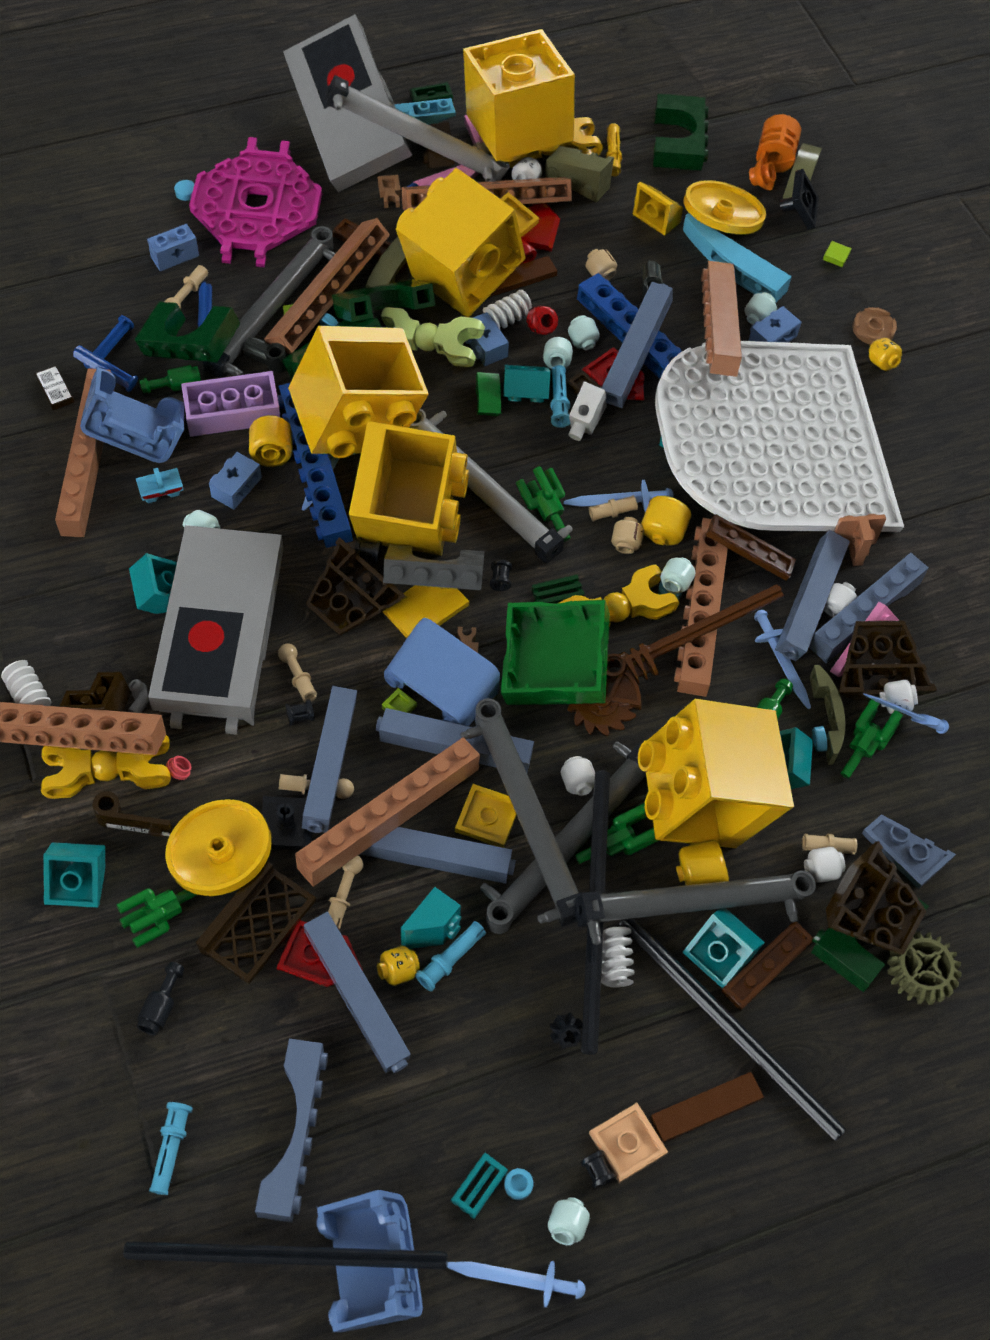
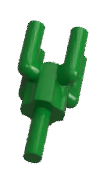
M541 466L533 469V473L542 490L539 489L535 480L530 481L526 485L524 479H520L515 484L529 510L537 508L545 522L551 520L558 532L565 527L560 518L564 511L560 499L565 497V491L553 468L543 472ZM570 535L564 538V542L571 539Z
M872 699L869 701L856 722V728L853 732L855 737L849 745L854 750V753L840 773L843 777L849 779L863 757L871 759L877 749L883 750L900 725L899 721L903 717L902 713L894 710L883 729H881L878 725L871 723L878 712L877 708L880 703Z
M644 803L613 819V824L608 829L607 853L610 857L622 851L626 855H631L658 841L655 839L654 827L637 836L631 827L646 818ZM591 847L575 854L579 864L591 859Z
M145 889L116 904L119 912L123 914L145 902L144 907L121 918L120 923L124 929L130 926L134 934L155 923V927L132 938L134 945L138 948L169 931L167 920L182 913L180 904L197 896V894L183 890L175 895L172 890L168 889L155 896L152 889Z

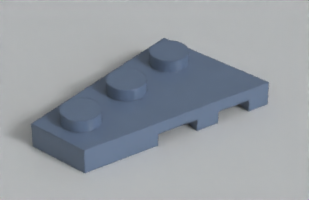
M882 814L862 832V835L872 844L877 841L880 842L883 846L882 852L886 858L893 862L897 869L918 889L956 855L949 850L944 851L936 847L934 842L927 838L923 840L910 833V829Z

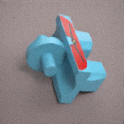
M154 468V474L136 478L142 501L146 500L147 503L155 502L158 497L164 495L170 497L179 496L180 491L184 490L177 468L159 472L158 468Z

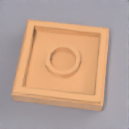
M638 1103L589 1132L599 1151L603 1150L605 1154L603 1157L619 1183L668 1153Z

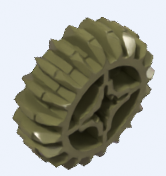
M919 931L914 934L904 955L890 951L892 957H889L887 960V964L891 966L888 969V975L895 976L891 980V984H899L898 993L906 991L908 993L907 1000L916 997L918 1004H922L924 1000H926L928 1005H932L935 1000L940 1003L945 1000V996L950 997L954 993L953 989L959 986L958 979L961 977L962 972L957 969L961 966V962L953 960L957 956V952H949L950 943L941 944V936L933 940L931 932H929L923 938ZM905 959L908 961L906 964L911 968V975H909L906 969ZM937 962H939L942 967L943 976L941 975L942 972L939 970L937 966ZM930 963L926 971L923 970L921 973H918L922 965L926 966ZM920 981L925 982V983L928 984L929 986L922 985V984H920V983H918V982H920Z

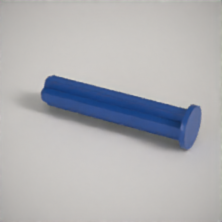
M206 282L201 283L199 287L198 327L204 322L212 309V285Z
M121 315L118 318V324L94 350V354L104 359L128 330L134 329L133 322L126 316ZM84 363L85 368L93 369Z
M78 345L73 351V356L91 368L97 369V367L105 370H111L116 382L125 387L127 392H131L138 381L137 376L129 375L81 345Z

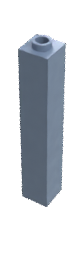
M651 282L601 387V389L605 390L606 403L620 408H623L673 301V288L666 284Z
M829 530L817 543L775 648L784 657L797 661L808 650L850 542L832 530Z
M332 686L302 819V828L313 833H326L329 829L354 714L357 690Z
M385 708L383 717L379 716L376 724V731H379L381 742L439 754L461 739V732L472 728ZM483 735L466 739L480 754L479 764L496 767ZM511 736L524 768L528 773L534 741Z
M397 827L360 853V855L506 883L508 875H513L516 860L511 859L512 849Z
M327 911L304 924L306 936L385 1073L391 1070L393 1073H397L408 1065L407 1061L410 1059L411 1053L329 912Z

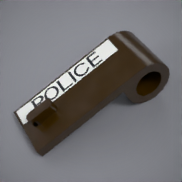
M103 791L98 793L93 800L95 817L101 826L148 833V835L158 837L170 836L172 832L170 820L123 814L119 799L113 792Z

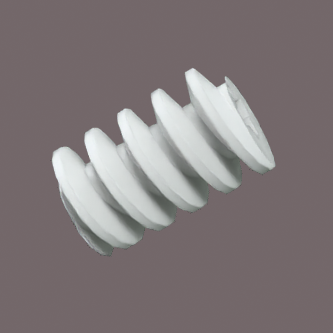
M518 290L516 293L510 294L509 297H504L494 304H489L488 307H483V313L487 312L499 329L500 326L507 328V322L513 325L515 319L521 321L522 316L527 318L529 309L532 308V303L524 290Z
M27 660L15 661L4 668L1 678L10 691L11 697L14 698L15 703L51 705L52 702L47 697L46 690L43 689L42 683L38 681V676L34 674L33 667L28 666Z
M609 927L603 930L601 971L603 975H601V983L605 986L625 987L634 983L632 980L627 979V977L635 974L633 969L626 968L634 963V960L625 957L633 953L631 948H625V946L632 943L631 938L624 937L631 933V929L628 927Z

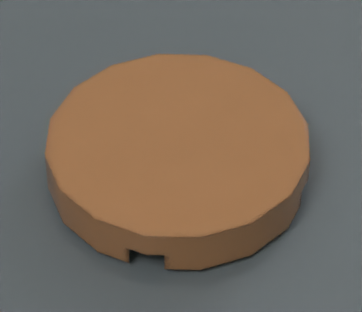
M869 307L862 312H858L853 322V331L857 338L870 345L881 338L892 340L897 330L896 320L890 317L889 312L880 308Z

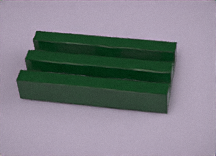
M448 82L409 89L412 102L449 98L453 102V94Z
M578 575L534 584L531 588L536 602L557 604L575 595H585L581 589L582 585L578 581ZM576 590V592L562 595V593ZM552 595H553V596H556V597H551V598H547V599H543V600L540 599V598L548 597V596H552Z

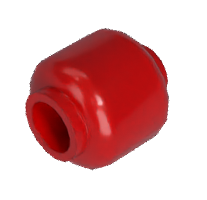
M537 306L529 311L526 322L531 332L539 335H548L556 329L558 317L552 308Z

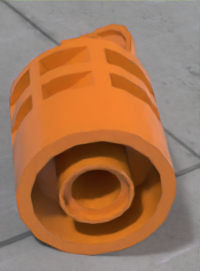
M784 114L774 115L764 122L756 154L757 163L755 167L749 170V177L753 186L759 185L761 188L770 191L774 187L776 173L789 170L793 166L800 139L801 126L791 116Z

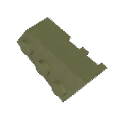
M559 146L546 160L545 176L549 178L566 177L571 179L572 190L597 203L610 188L614 157L602 158L598 157L597 153L588 155L583 154L582 150Z

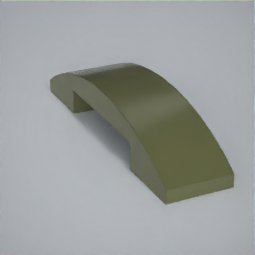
M802 143L783 199L792 197L795 171L804 169L811 181L822 148Z
M399 237L390 244L377 262L366 283V288L395 283V276L407 262Z
M814 665L810 674V682L814 698H824L831 730L826 736L827 751L825 753L828 765H832L839 754L844 740V707L838 694L839 692L830 676L820 665Z

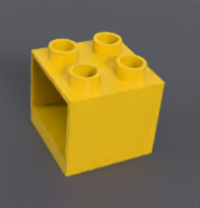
M542 29L463 49L466 114L496 161H515L522 154L537 150L552 151L560 144L574 141L575 74Z
M457 167L446 178H437L430 185L427 197L415 209H406L397 222L396 232L412 277L416 280L432 283L433 292L465 317H470L526 259L515 209Z
M318 326L288 387L311 454H331L335 458H344L353 453L362 452L368 421L409 428L416 420L420 408L429 395L403 328Z
M367 422L349 510V517L357 538L360 537L364 541L374 543L381 541L382 546L389 547V544L413 546V551L442 556L444 541L456 543L461 516L458 515L459 501L453 500V496L465 498L469 470L466 469L468 455L457 453L454 435Z
M694 699L675 717H671L667 724L652 737L645 740L639 748L638 765L642 771L646 772L649 791L645 799V813L649 819L653 820L656 840L690 844L716 840L720 847L737 848L794 807L775 710Z

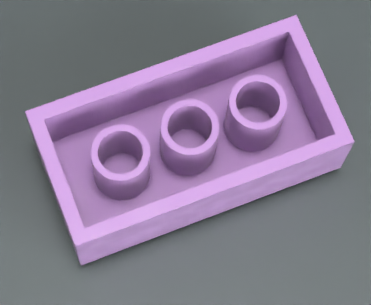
M273 371L181 384L190 437L248 429L253 421L266 415L280 417Z

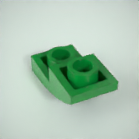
M477 372V415L500 416L501 389L499 374Z

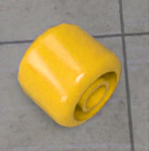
M275 415L262 416L253 421L249 428V454L251 458L258 464L266 467H276L288 462L293 452L290 423Z
M668 496L653 497L647 506L641 522L644 535L659 545L679 544L685 535L691 519V511L686 504Z
M708 840L680 849V866H676L680 882L685 881L686 885L729 881L724 856L716 840Z

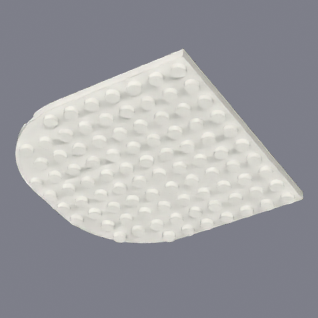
M741 341L742 359L737 377L710 373L709 364H706V342L702 346L693 349L687 348L674 357L667 365L660 378L655 395L656 414L664 451L677 481L702 507L729 522L758 530L834 531L839 518L845 516H866L869 514H885L886 521L881 532H901L904 528L851 345Z

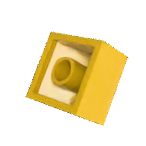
M639 182L637 184L633 215L664 236L667 235L681 222L683 207L652 186Z

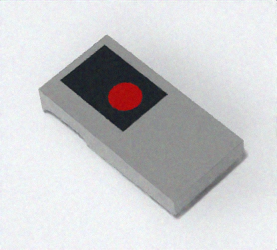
M356 15L283 51L328 177L338 192L412 156L405 137L344 108L337 111L335 108L325 104V92L336 75L349 81L350 87L395 108L386 82L376 67L364 28Z
M185 525L148 695L152 710L171 713L170 728L182 729L184 714L227 718L226 734L237 735L238 722L242 719L254 726V710L261 667L266 656L284 549L282 535Z

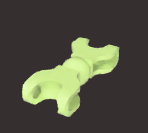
M387 307L383 309L381 318L387 327L403 328L411 350L417 351L418 347L424 351L436 349L438 354H444L454 366L472 367L474 365L476 357L473 350L462 345L469 339H480L482 337L485 326L480 320L460 316L447 324L439 323L437 327L432 323L420 325L418 320L409 318L408 313L401 308Z

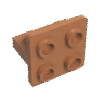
M885 514L839 518L834 532L850 541L848 548L853 566L863 565L866 556L869 555L871 545L877 542L886 521Z

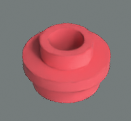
M175 756L166 763L172 778L186 780L189 777L192 767L185 757Z

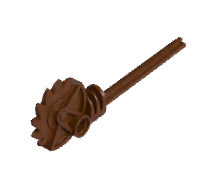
M776 584L650 645L641 643L639 644L640 650L630 648L629 655L626 652L609 654L607 658L605 703L569 704L568 712L576 711L575 725L579 726L584 722L585 728L590 735L593 734L595 728L605 736H609V728L618 731L625 730L622 722L636 718V714L631 712V710H641L642 707L638 678L642 676L647 681V673L651 672L655 677L659 675L654 663L655 658L783 598L784 594L781 587ZM612 667L620 668V670L615 673L609 672V669H611Z

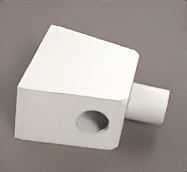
M587 382L583 383L569 415L572 428L568 435L572 439L580 441L584 433L589 435L593 433L607 406L604 389Z

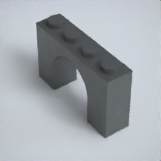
M389 544L384 559L383 583L481 590L485 551L461 550L460 556L456 559L438 561L414 556L413 546Z

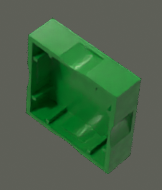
M606 600L569 601L557 604L545 602L508 603L506 621L507 650L503 660L501 694L507 705L605 703L610 617Z

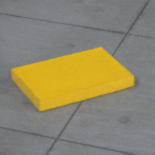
M415 585L404 592L407 598L384 610L383 613L408 638L422 618H428L440 626L468 607L469 600L457 588Z

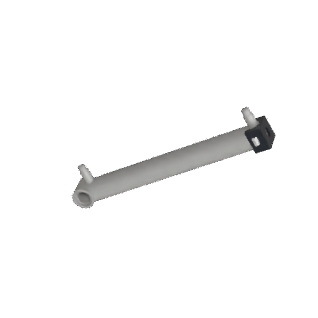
M336 75L325 92V104L335 108L337 111L344 108L482 174L486 182L501 181L510 167L508 162L496 161L493 155L481 151L350 87L349 81Z
M420 408L416 420L409 428L444 434L436 425L443 421L447 414L445 411H441L428 420L424 410ZM456 445V447H457V453L465 454V453ZM468 456L466 469L469 470L467 487L535 549V555L545 564L563 551L564 538L569 535L573 528L567 525L558 532L553 528L547 529Z

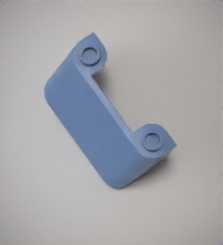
M97 367L81 418L80 427L82 432L89 437L156 463L167 461L184 431V402L167 397L163 398L156 408L114 392L113 390L116 385L115 376L111 372Z
M422 618L385 669L384 678L393 688L409 686L442 710L443 721L469 726L475 720V710L479 701L487 698L493 699L498 694L500 673L490 661L428 618Z
M376 1190L317 1207L318 1231L325 1238L333 1240L334 1248L414 1250L408 1208L405 1199L400 1194ZM336 1266L340 1300L334 1301L329 1310V1321L333 1327V1332H345L421 1316L423 1305L417 1269Z

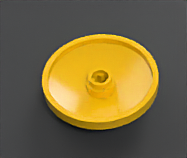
M695 182L687 188L683 200L685 208L695 219L713 229L726 233H754L762 227L766 218L765 208L756 197L739 187L724 182Z
M229 799L212 801L189 812L174 827L166 845V863L175 881L185 890L202 896L227 894L249 883L262 870L271 851V832L262 814L250 804Z

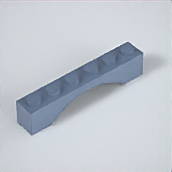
M912 553L908 554L816 631L809 648L825 663H828L851 641L856 621H865L878 602L888 606L897 599L909 594L922 582L929 567Z
M289 1039L284 1069L296 1096V1125L291 1143L285 1155L275 1169L261 1181L255 1210L259 1218L292 1222L293 1215L299 1214L302 1197L297 1196L299 1184L304 1185L307 1167L303 1166L304 1156L310 1155L312 1138L308 1137L310 1126L315 1127L318 1109H313L315 1098H320L322 1093L323 1081L319 1080L320 1070L326 1069L328 1053H324L323 1043Z

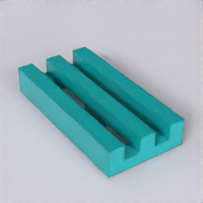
M484 1153L451 1199V1203L457 1205L463 1212L468 1213L471 1218L475 1219L508 1172V1169L487 1153ZM488 1162L490 1164L489 1168L465 1202L460 1200L484 1164ZM497 1169L499 1173L472 1209L470 1204L494 1170Z

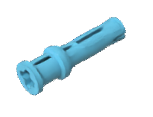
M556 365L551 370L553 382V399L550 402V408L553 411L551 423L555 427L562 428L570 424L568 412L570 401L567 399L566 369L562 365Z
M474 921L444 952L434 955L429 965L422 971L418 970L416 972V979L425 989L432 992L435 989V984L444 975L448 976L451 973L452 966L486 934L481 924Z
M167 1103L166 1107L169 1110L165 1126L161 1127L160 1130L163 1140L151 1188L149 1189L152 1193L168 1195L180 1140H184V1137H186L185 1125L188 1114L192 1113L193 1109L186 1104Z

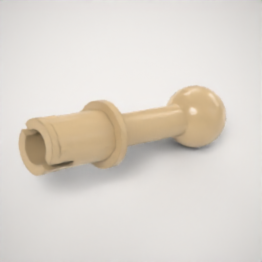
M198 265L189 277L186 276L183 279L185 285L174 297L167 298L164 302L177 303L181 309L180 303L191 290L196 292L199 289L200 283L207 277V269Z
M289 643L283 644L278 649V657L282 662L288 664L294 676L292 685L298 689L304 702H306V699H310L311 702L314 701L317 697V692L311 683L310 674L303 672L296 660L298 654L296 647Z
M280 774L279 789L298 791L304 795L305 790H309L311 780H307V774L303 776ZM339 779L336 796L341 799H347L353 794L354 785L348 779Z
M356 856L342 866L345 872L337 895L329 899L331 905L328 912L338 930L341 927L346 908L350 907V903L346 899L354 875L358 874L363 868V861L360 856Z

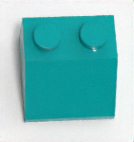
M505 365L504 397H508L509 401H521V398H530L531 402H544V399H549V367Z
M146 553L129 568L137 609L155 614L167 612L177 562Z
M796 727L780 731L790 788L795 789L809 786L813 740Z
M52 842L43 855L44 904L98 908L105 875V845Z
M434 887L401 927V946L413 949L444 945L448 938L452 940L461 928V905Z
M722 908L711 915L684 949L683 953L723 989L749 963L765 942L730 911Z

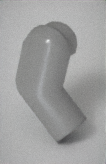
M135 679L129 684V689L132 691L135 701L128 709V712L142 713L149 703V691L145 683Z

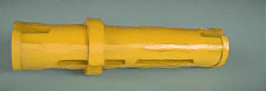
M615 123L609 124L607 127L608 152L606 153V158L608 156L614 157L612 176H618L621 173L620 162L622 160L619 136L620 127Z

